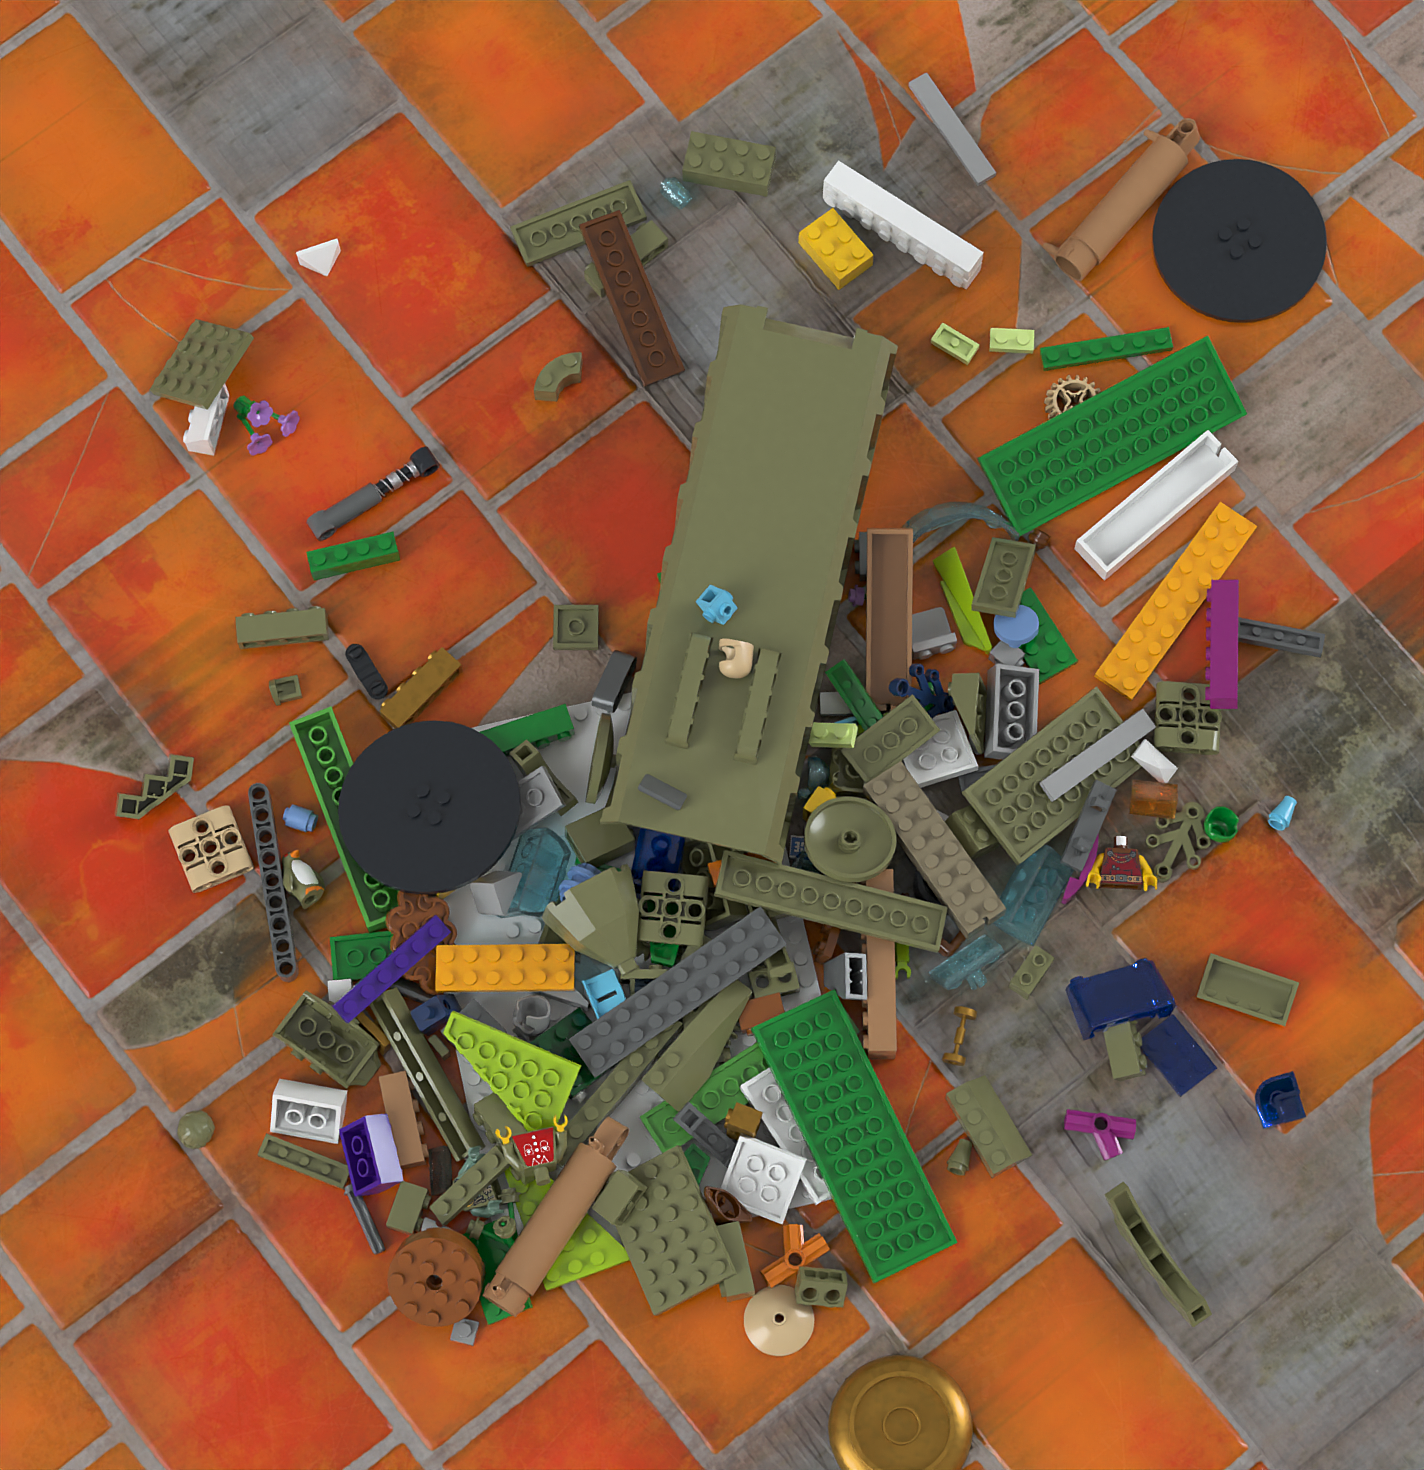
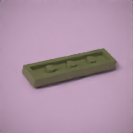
M269 1134L265 1135L257 1154L258 1157L344 1190L350 1177L347 1165Z
M495 1145L430 1206V1209L442 1225H447L511 1166L506 1162L501 1147Z

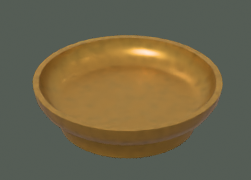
M892 1355L877 1358L864 1364L844 1381L835 1395L831 1406L828 1433L832 1452L841 1470H961L970 1451L973 1423L969 1404L964 1393L947 1372L922 1358L908 1355Z

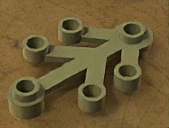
M1188 802L1182 807L1181 812L1169 816L1159 815L1156 818L1155 825L1160 830L1166 829L1170 824L1183 821L1180 829L1158 836L1150 834L1145 840V845L1149 849H1155L1158 845L1173 841L1163 863L1157 864L1154 868L1153 876L1157 878L1158 882L1164 883L1170 879L1172 875L1171 865L1181 845L1187 858V867L1195 870L1200 866L1201 859L1195 855L1188 835L1192 825L1197 837V847L1201 850H1206L1210 846L1211 840L1205 835L1200 822L1204 816V810L1200 804ZM1189 810H1195L1197 815L1191 816ZM1164 819L1166 821V825H1160L1158 823V820ZM1150 838H1153L1156 840L1157 843L1155 845L1149 844L1148 840ZM1205 839L1207 841V845L1202 846L1199 840ZM1190 859H1196L1198 864L1195 866L1191 865ZM1165 868L1167 874L1161 875L1159 869Z

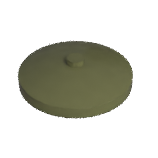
M601 713L585 803H596L606 784L610 769L616 766V755L613 754L614 731L611 714Z
M838 797L824 802L812 812L804 831V847L810 861L823 874L843 882H862L876 877L888 867L896 848V832L890 818L877 805L857 797Z

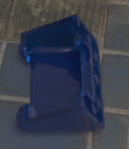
M1147 958L1139 959L1133 965L1083 978V976L1075 977L1070 980V984L1065 989L1083 1041L1094 1038V1032L1101 1030L1105 1032L1109 1027L1149 1016L1151 1019L1155 1018L1156 1014L1159 1019L1169 1017L1176 1006L1174 997L1155 963Z

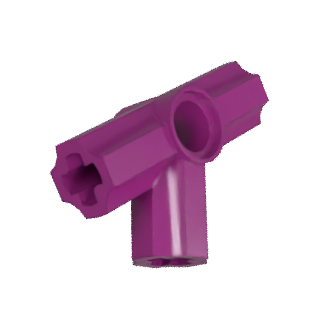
M1066 1109L1064 1130L1093 1134L1102 1158L1105 1161L1123 1154L1117 1138L1134 1140L1136 1119L1110 1116L1105 1113L1097 1114ZM1095 1119H1102L1105 1122L1106 1127L1104 1130H1098L1095 1127Z

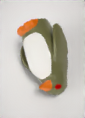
M299 850L286 853L282 857L283 885L290 895L297 897L302 908L306 909L321 898L325 890L324 881L320 874L300 860Z

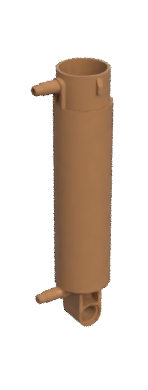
M1182 119L1167 136L1146 129L1144 135L1152 140L1153 143L1059 248L1049 243L1043 244V249L1054 255L1056 264L1066 275L1074 280L1082 281L1095 265L1098 266L1186 167L1188 164L1187 155L1200 140L1198 128L1193 119Z
M608 1116L601 1123L594 1136L589 1138L588 1145L578 1144L496 1269L495 1277L491 1283L486 1285L483 1293L486 1299L514 1317H517L524 1310V1304L530 1296L534 1295L597 1196L608 1182L610 1175L617 1168L612 1160L629 1134L628 1127Z

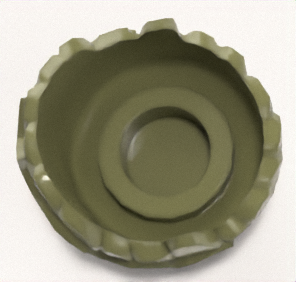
M200 1110L188 1112L181 1117L178 1123V1138L185 1147L193 1150L204 1147L214 1134V1122L206 1112Z

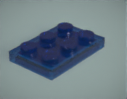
M1174 1014L1142 1037V1046L1140 1048L1180 1097L1217 1069Z

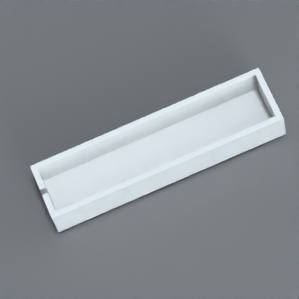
M838 161L824 179L823 199L829 206H836L848 218H855L864 228L877 232L881 239L891 241L900 251L908 252L919 263L932 267L936 274L949 278L955 286L967 289L981 270L982 251L842 162Z
M1207 430L1077 539L1074 549L1105 581L1234 472L1238 460L1225 447L1221 450L1218 457L1217 454L1219 453L1221 443Z

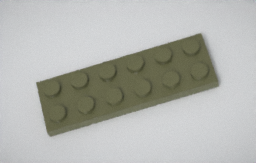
M628 180L510 227V230L526 267L585 245L579 224L620 210L628 228L646 221L647 216L631 180Z

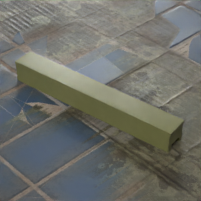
M394 987L391 990L384 991L370 1004V1007L456 1162L468 1158V1150L471 1147L481 1145L479 1149L481 1151L486 1147L423 1033L417 1027L397 987Z

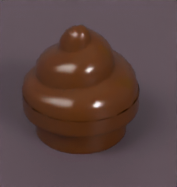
M1037 528L1030 532L1028 536L1029 543L1036 544V551L1046 548L1050 543L1049 539L1051 536Z

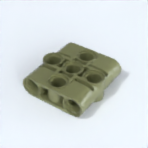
M1161 681L1156 684L1154 747L1158 751L1201 755L1219 754L1222 714L1221 709H1210V700H1205V687H1210V684ZM1191 693L1194 696V699L1187 700L1184 698L1183 694ZM1168 713L1171 719L1163 720L1160 714ZM1184 714H1189V715H1191L1192 718H1193V721H1192V722H1186V721L1182 718V715H1184ZM1206 716H1212V717H1214L1215 720H1216V723H1213V724L1208 723V722L1205 720V717H1206ZM1189 736L1192 739V743H1184L1181 737Z
M643 871L641 895L638 904L637 941L702 947L710 877ZM673 880L681 882V888L677 892H672L669 889V884ZM645 893H652V894H663V895H662V897H661V896H651V895H644V894H645ZM685 897L704 898V901L685 899ZM652 900L656 904L655 910L647 913L644 910V904ZM670 903H677L679 906V910L675 915H669L667 912V906ZM694 905H700L702 908V912L698 917L690 915V908ZM642 917L658 918L660 921L644 920ZM683 921L701 922V925L686 924ZM668 926L676 928V935L673 938L665 936L664 932Z

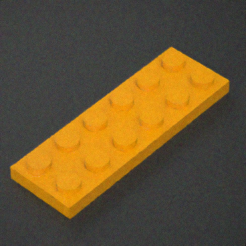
M569 944L436 945L435 991L437 993L575 991V950Z

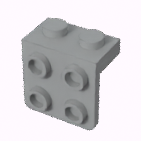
M942 607L912 614L913 660L926 659L934 654H944L956 649L957 638L955 632L951 633L945 611Z

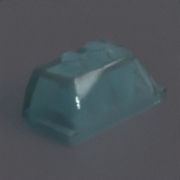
M547 827L532 829L519 837L508 871L520 872L522 877L507 915L495 916L499 918L515 916L527 918L542 917L546 906L552 901L556 902L558 900L559 885L566 876V868L571 851L565 841L553 830Z

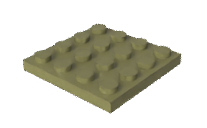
M196 319L190 325L182 341L177 345V349L171 358L167 360L159 376L154 380L150 391L160 397L208 410L254 337L248 332Z

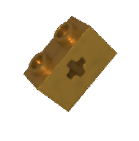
M736 1102L734 1109L729 1108L725 1118L724 1128L727 1129L726 1135L738 1141L741 1133L756 1138L763 1112Z

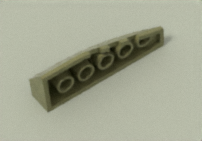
M738 979L721 990L686 1027L641 1080L679 1112L710 1078L752 991Z

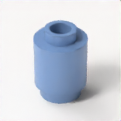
M292 804L290 808L287 807L285 809L283 820L288 827L303 832H313L318 821V815L314 814L312 810Z

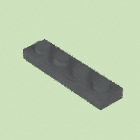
M1238 617V642L1321 658L1325 634Z

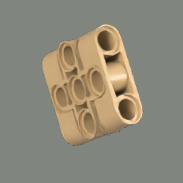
M229 805L221 806L179 823L168 830L193 893L204 891L254 869ZM201 825L209 826L206 832H198V828ZM231 836H237L238 840L235 844H227V840ZM209 845L217 846L213 853H206V848ZM190 853L195 854L193 861L185 862L186 855ZM224 865L225 868L222 873H214L216 866Z

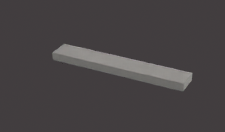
M926 72L908 83L909 88L976 185L979 186L995 177V170Z
M1141 709L1039 782V785L1051 802H1053L1156 728L1145 710Z

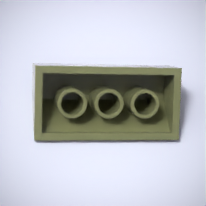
M986 1075L968 1081L946 1093V1101L970 1142L973 1143L974 1149L991 1178L1032 1156Z

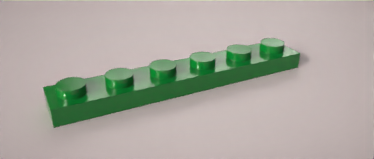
M1169 327L1042 347L1039 352L1043 371L1172 351L1173 343Z

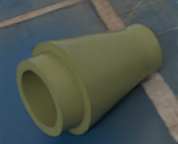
M966 1139L959 1140L958 1145L947 1161L948 1171L960 1176L965 1175V1172L969 1170L972 1142Z

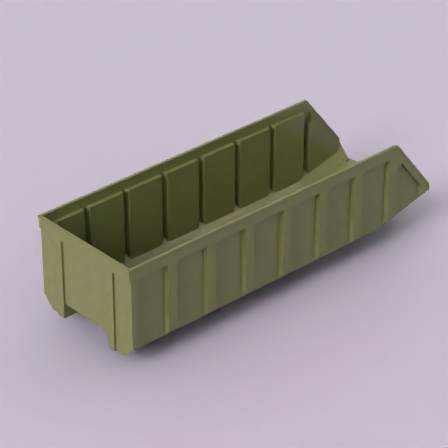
M740 304L723 307L716 359L710 362L707 373L704 409L701 421L695 423L686 483L680 485L677 498L675 530L671 545L665 548L656 608L650 610L647 623L645 655L641 671L635 673L632 685L630 717L626 734L620 737L614 781L603 810L602 818L600 819V824L623 823L759 854L776 862L777 865H782L898 346L883 336L867 333L868 330L856 328L855 337L852 338L768 319V308L762 306L755 308ZM709 585L728 591L734 598L732 601L738 607L724 625L715 621L711 623L706 620L702 615V609L696 603L697 599ZM720 639L743 641L754 646L752 670L748 676L735 679L726 677L720 672L719 662L726 660L725 652L719 650ZM649 774L685 793L687 797L681 809L676 810L639 791L638 786L644 776Z

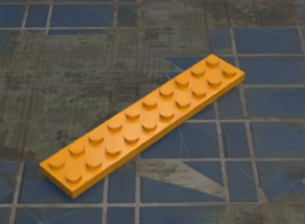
M1220 502L1097 670L1094 677L1132 701L1207 598V588H1211V580H1220L1257 526Z

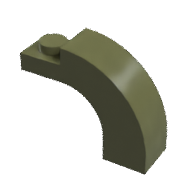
M527 739L509 753L524 777L541 766L546 767L566 804L565 807L557 811L560 816L579 803L576 797L557 779L545 763L540 752Z

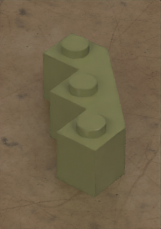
M169 754L166 776L143 773L140 795L118 792L115 816L134 819L143 817L147 812L191 781L194 758Z

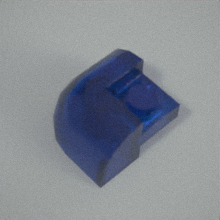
M1294 1071L1271 1077L1263 1081L1257 1088L1254 1097L1255 1107L1263 1130L1306 1118Z

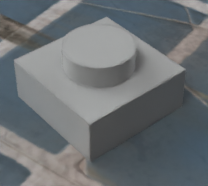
M464 1318L454 1323L450 1340L474 1346L479 1322Z

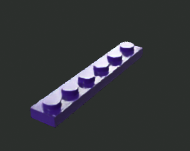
M434 915L337 1000L332 1007L346 1023H349L451 933L437 915Z

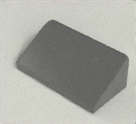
M649 774L644 776L638 786L639 791L676 810L681 809L687 797L682 791Z
M400 977L390 986V989L397 987L401 996L421 1004L436 996L423 991L419 983L406 980L403 977Z

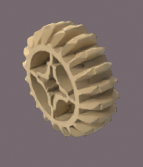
M1070 375L1066 377V381L1062 378L1058 379V384L1053 383L1051 385L1052 390L1047 391L1046 395L1048 397L1044 401L1047 405L1045 412L1049 413L1048 419L1072 408L1073 406H1070L1071 402H1078L1079 404L1085 400L1086 396L1090 398L1100 393V388L1094 389V382L1087 384V377L1083 381L1079 380V375L1075 376V380H1072ZM1058 397L1062 399V403L1065 405L1062 412L1057 406L1056 400Z

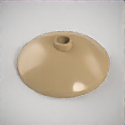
M777 1285L771 1289L768 1286L758 1291L747 1304L744 1313V1328L749 1340L758 1350L772 1356H786L800 1350L810 1339L814 1329V1313L811 1305L807 1306L796 1303L795 1288ZM778 1314L784 1317L781 1323L775 1321V1316Z

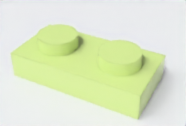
M944 323L940 325L930 342L966 365L969 364L979 349L978 343Z
M991 328L989 351L1033 354L1034 330Z
M813 722L809 744L811 747L854 748L858 727L856 724Z

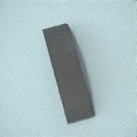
M688 1101L675 1115L673 1120L728 1168L737 1144Z

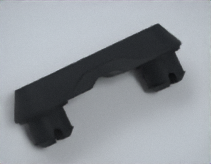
M351 644L347 647L345 655L357 677L371 698L376 700L384 698L388 693L387 684L363 646Z

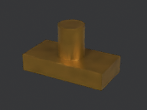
M363 1012L359 1013L355 1017L360 1022L358 1026L380 1044L377 1050L384 1055L390 1050L391 1043L383 1033L380 1023L377 1019L372 1022Z

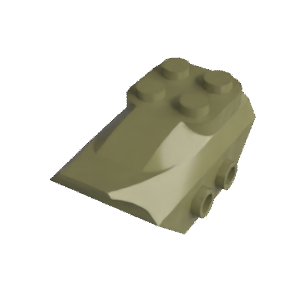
M305 990L272 1035L293 1050L291 1054L297 1059L303 1061L305 1058L312 1063L309 1067L321 1075L324 1072L346 1089L351 1085L366 1086L381 1066L377 1052L380 1044L358 1026L360 1022L354 1018L349 1023H346L332 1007L334 1004L332 1001L326 1003Z

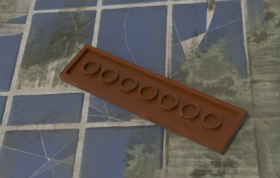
M620 210L579 224L580 232L643 386L646 387L685 372Z

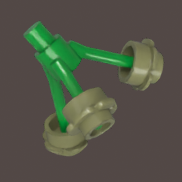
M516 1188L502 1189V1194L498 1195V1198L502 1200L501 1204H508L509 1216H502L495 1221L493 1225L495 1234L483 1229L485 1222L480 1221L479 1217H477L476 1221L471 1219L466 1233L470 1234L469 1239L472 1237L478 1240L480 1234L503 1245H507L510 1249L518 1237L513 1203L520 1202V1192H516Z

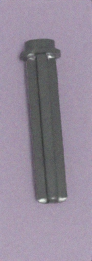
M352 1184L344 1187L345 1192L343 1194L348 1196L372 1252L375 1255L385 1251V1246L363 1197H355Z

